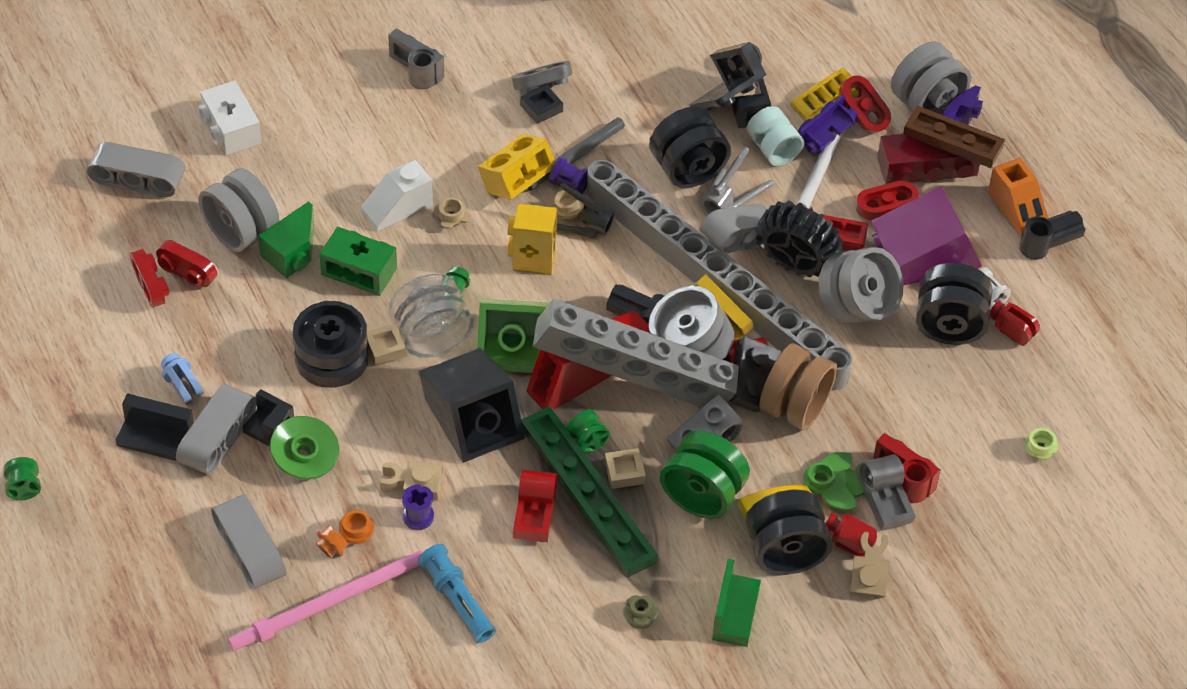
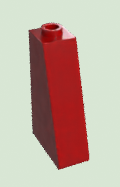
M636 311L612 318V320L650 333L649 324ZM540 349L526 392L542 410L547 407L555 410L613 375Z

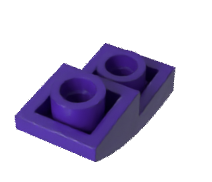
M975 85L964 91L952 101L942 115L970 125L972 118L978 119L983 106V101L979 100L981 87Z

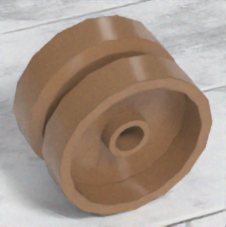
M795 343L789 344L778 357L764 385L759 406L761 411L775 418L781 417L786 413L788 424L802 431L808 430L819 416L830 395L837 374V364L822 356L816 357L811 361L809 350Z

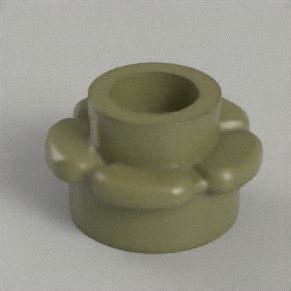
M634 595L626 600L623 615L632 627L637 629L647 628L658 617L659 610L655 607L656 602L651 597ZM643 608L644 611H638L637 609Z

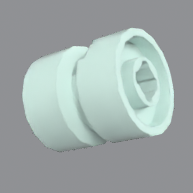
M771 106L760 110L751 118L747 125V133L774 166H781L791 162L803 149L804 139L794 126L790 125V121L779 107Z

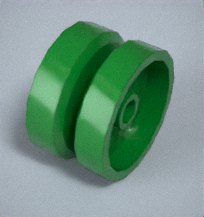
M702 430L691 431L682 439L675 450V454L661 470L660 483L669 498L684 511L701 518L717 519L721 518L728 511L735 500V495L741 491L749 479L750 467L740 450L727 439L712 432Z

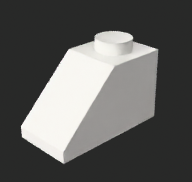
M416 160L388 172L362 204L361 211L378 232L433 206L432 179Z

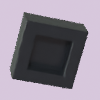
M546 84L520 96V106L537 124L563 112V102Z

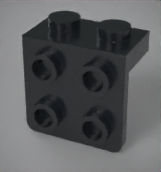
M750 42L718 49L710 54L724 82L690 103L689 106L700 107L707 111L715 107L722 109L735 102L734 96L740 92L742 94L748 93L759 86L757 81L767 74L760 63V56L757 50L752 47Z

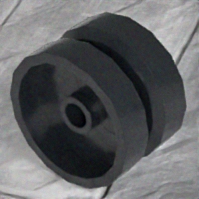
M686 107L667 116L654 129L649 139L650 151L660 166H662L673 185L680 188H693L706 183L725 167L731 156V146L721 130L718 129L707 110L700 107Z
M960 263L939 264L928 269L922 275L919 285V301L916 312V324L919 331L931 340L949 345L969 344L981 339L987 333L990 322V304L993 287L989 277L975 267Z
M340 301L319 302L310 305L300 312L293 324L292 334L295 347V364L299 374L309 383L329 388L351 384L362 376L368 366L369 356L367 324L363 315L352 305Z
M792 489L779 491L762 498L753 504L747 512L746 526L749 536L753 541L756 562L761 570L776 575L800 573L814 568L832 552L833 541L829 528L824 522L825 514L817 495L806 490Z

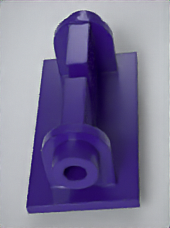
M845 95L839 97L835 102L829 101L822 108L818 116L813 120H806L800 126L798 133L804 139L805 148L809 153H820L835 140L836 136L829 131L830 129L840 136L855 124V119L858 115L853 108L847 109L844 107Z

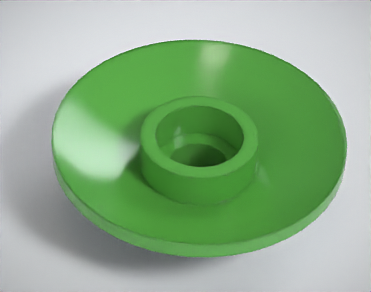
M295 416L283 421L274 430L270 441V452L276 465L284 473L298 479L311 480L326 475L333 469L339 457V442L334 431L326 423L314 417ZM304 450L309 456L300 455L297 451Z

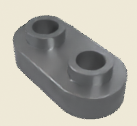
M559 61L517 73L511 78L514 90H521L522 94H526L545 83L550 82L551 86L568 82L567 77L572 75L573 72L570 61Z

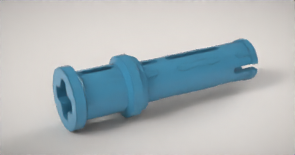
M444 544L431 546L420 555L418 559L420 567L427 569L434 579L433 585L435 589L440 593L446 594L459 616L474 635L475 640L478 643L487 641L496 633V628L488 620L478 602L464 584L463 571L460 567L454 566L447 556L448 549ZM463 600H464V602L466 603V605L468 606V608L471 610V612L473 613L474 617L471 615V613L469 612V610L467 609V607H466L465 604L463 603Z

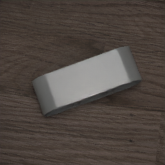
M102 142L97 146L86 173L91 180L102 185L160 197H171L175 194L184 174L185 164L181 159L170 154L111 142Z
M762 203L713 211L703 220L700 231L723 253L758 248L761 243L756 239L758 234L756 229L759 220L767 208Z
M227 384L221 385L181 440L176 452L177 462L207 475L212 474L243 431V425L255 412L257 406L256 397Z
M245 494L211 508L215 525L252 590L286 576L284 562Z

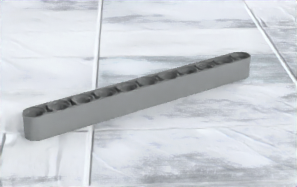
M597 160L589 165L587 172V195L592 201L615 212L614 218L693 282H698L706 274L752 320L753 330L761 337H764L776 349L783 351L789 344L795 343L809 350L811 361L816 357L822 356L837 364V374L832 390H840L848 384L852 356L845 347L729 255L723 253L710 240L613 163L606 160Z

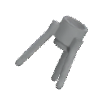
M748 147L742 149L727 172L723 168L716 175L708 192L701 199L703 208L709 214L720 209L742 206L774 184L773 180H769L733 202L734 192L727 184L749 152Z

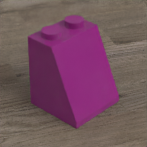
M942 186L871 221L877 232L872 235V238L877 248H883L890 253L900 266L903 286L920 282L922 275L928 269L939 264L960 263L969 264L977 269L982 267Z

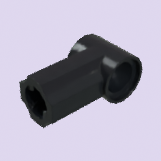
M1068 211L1048 219L1040 216L1031 217L1025 224L1021 238V253L1030 259H1042L1047 255L1050 248L1083 237L1086 229L1082 216L1078 211Z
M616 284L606 303V310L619 316L636 311L649 324L650 315L654 307L665 295L655 294L651 298L624 285Z

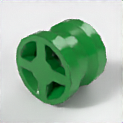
M589 409L578 413L567 426L571 436L578 439V445L584 453L598 450L610 437V431L604 424L599 423V416L594 410Z
M18 457L9 460L4 465L3 475L7 480L5 492L11 499L27 500L40 493L41 483L39 478H37L39 466L34 459Z

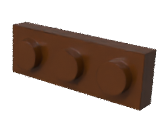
M916 106L904 126L903 135L988 168L993 167L1005 142V139L920 106Z

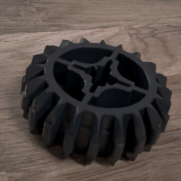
M789 200L786 203L778 201L775 205H771L769 209L765 210L756 229L758 233L756 239L761 243L760 248L767 251V257L776 260V265L781 264L786 267L787 271H795L799 276L804 273L809 278L813 275L819 277L822 266L827 259L843 250V240L839 237L840 231L832 228L833 222L825 220L823 213L818 214L813 211L812 207L808 209L800 202L795 205Z

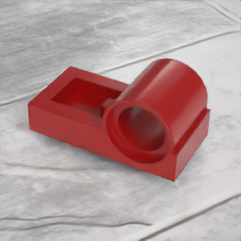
M884 432L876 441L873 459L890 455L898 456L904 468L905 477L902 486L909 502L919 503L925 500L926 497L929 498L937 489L941 469L930 459L921 457L909 449L902 441L894 439Z
M529 470L521 471L513 539L548 543L557 489V474Z

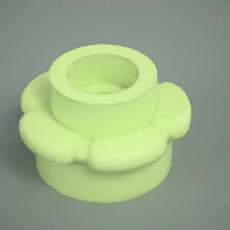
M1036 428L1025 439L1027 443L1025 444L1026 452L1040 460L1050 459L1052 454H1056L1059 448L1056 435L1047 428Z

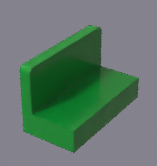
M727 559L715 614L712 640L748 647L761 580L734 575L735 560Z

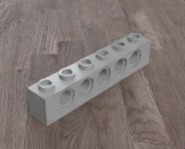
M553 298L537 319L533 343L535 348L702 408L718 394L726 403L736 394L739 366L555 298Z

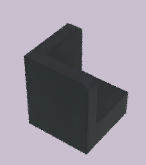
M763 78L757 81L759 86L755 88V94L734 97L735 102L731 106L738 129L747 128L749 121L756 113L766 107H771V101Z
M260 389L255 394L257 410L242 428L243 433L270 447L274 430L283 421L294 417V409L289 403Z

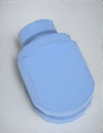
M171 353L163 358L161 361L163 368L162 377L166 382L173 384L185 404L192 401L181 381L182 378H185L197 397L204 393L197 379L190 371L191 364L186 358H180L177 353Z

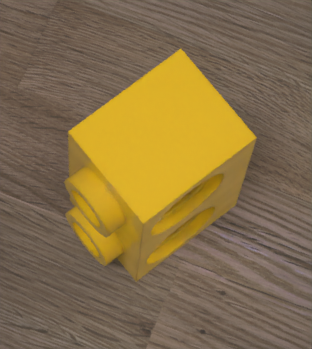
M522 134L477 167L487 193L512 200L549 173L556 162L547 139Z

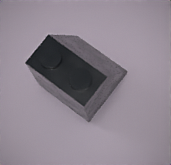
M481 348L419 371L425 400L463 463L525 439L513 380Z

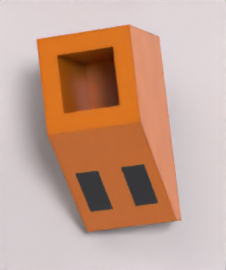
M1021 157L993 167L988 194L1020 236L1023 235L1025 224L1031 217L1040 216L1048 219L1038 180Z

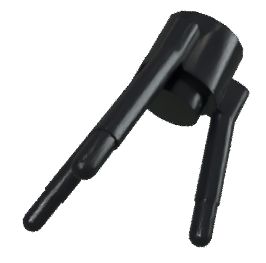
M561 183L560 188L584 204L585 212L582 217V223L586 224V228L557 224V231L583 234L592 239L595 238L597 233L605 236L612 225L615 212L593 202L565 183Z

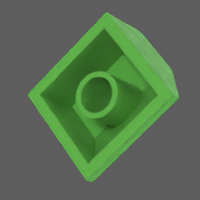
M482 299L479 307L477 349L481 348L503 371L532 373L540 349L533 347L538 317L548 306V302Z

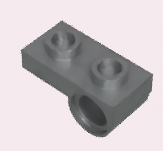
M397 28L388 35L389 57L409 68V82L413 87L428 89L445 78L444 56L436 49H431L413 36L407 35Z
M718 394L666 439L676 450L682 439L689 432L702 430L715 433L731 443L742 430V420Z
M890 455L858 464L855 472L880 530L912 523L916 516L902 486L905 477L904 468L898 456Z

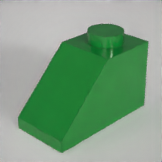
M309 201L259 235L261 257L285 278H288L296 271H301L311 262L315 225L313 205Z

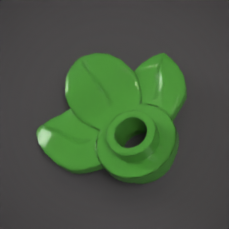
M831 453L822 462L813 463L804 472V485H807L813 494L821 495L825 503L834 509L841 511L855 510V498L864 494L855 470L850 469L852 464L851 453Z

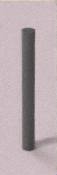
M617 117L556 158L555 162L563 157L568 160L569 164L573 163L625 127L623 120ZM550 172L538 181H536L527 189L532 191L534 188L548 180Z

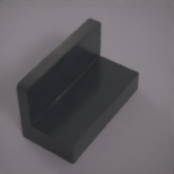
M127 393L122 403L125 421L116 437V445L177 461L176 452L178 446L194 423L192 409Z

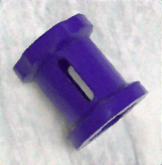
M561 157L552 167L549 176L550 183L553 185L565 183L583 194L587 188L588 169L584 168L581 170L569 164L566 158Z
M416 484L405 489L402 496V503L405 507L403 510V521L408 528L423 530L431 526L434 521V511L431 507L434 496L428 487Z

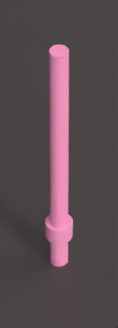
M419 550L269 620L264 617L253 622L251 628L227 638L229 647L234 652L256 641L262 643L275 636L274 633L417 568L420 566L418 559L423 552Z

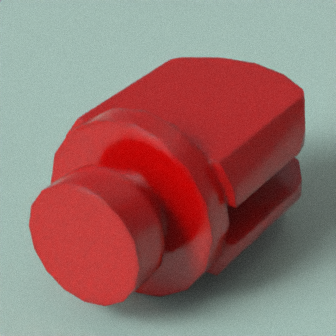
M997 301L990 309V318L995 321L994 327L1021 346L1026 345L1040 330L1037 318L1016 304L1008 303L1005 306L1001 301Z
M832 512L826 521V525L829 531L834 533L832 536L834 545L852 556L864 557L865 552L860 544L861 537L864 532H868V544L873 547L877 540V530L852 515L845 514L840 521L837 519L838 515Z

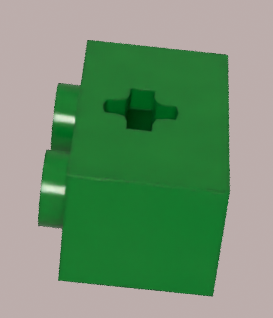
M338 226L319 254L321 275L378 296L382 294L397 269L396 247L384 241H377L363 236L356 231H349Z

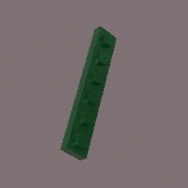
M547 407L521 419L524 434L551 472L557 474V480L625 576L628 578L657 564L658 554L553 409Z

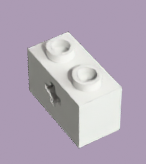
M236 80L200 92L202 105L198 106L200 118L204 124L208 123L210 125V134L215 145H221L226 156L262 144L260 122Z

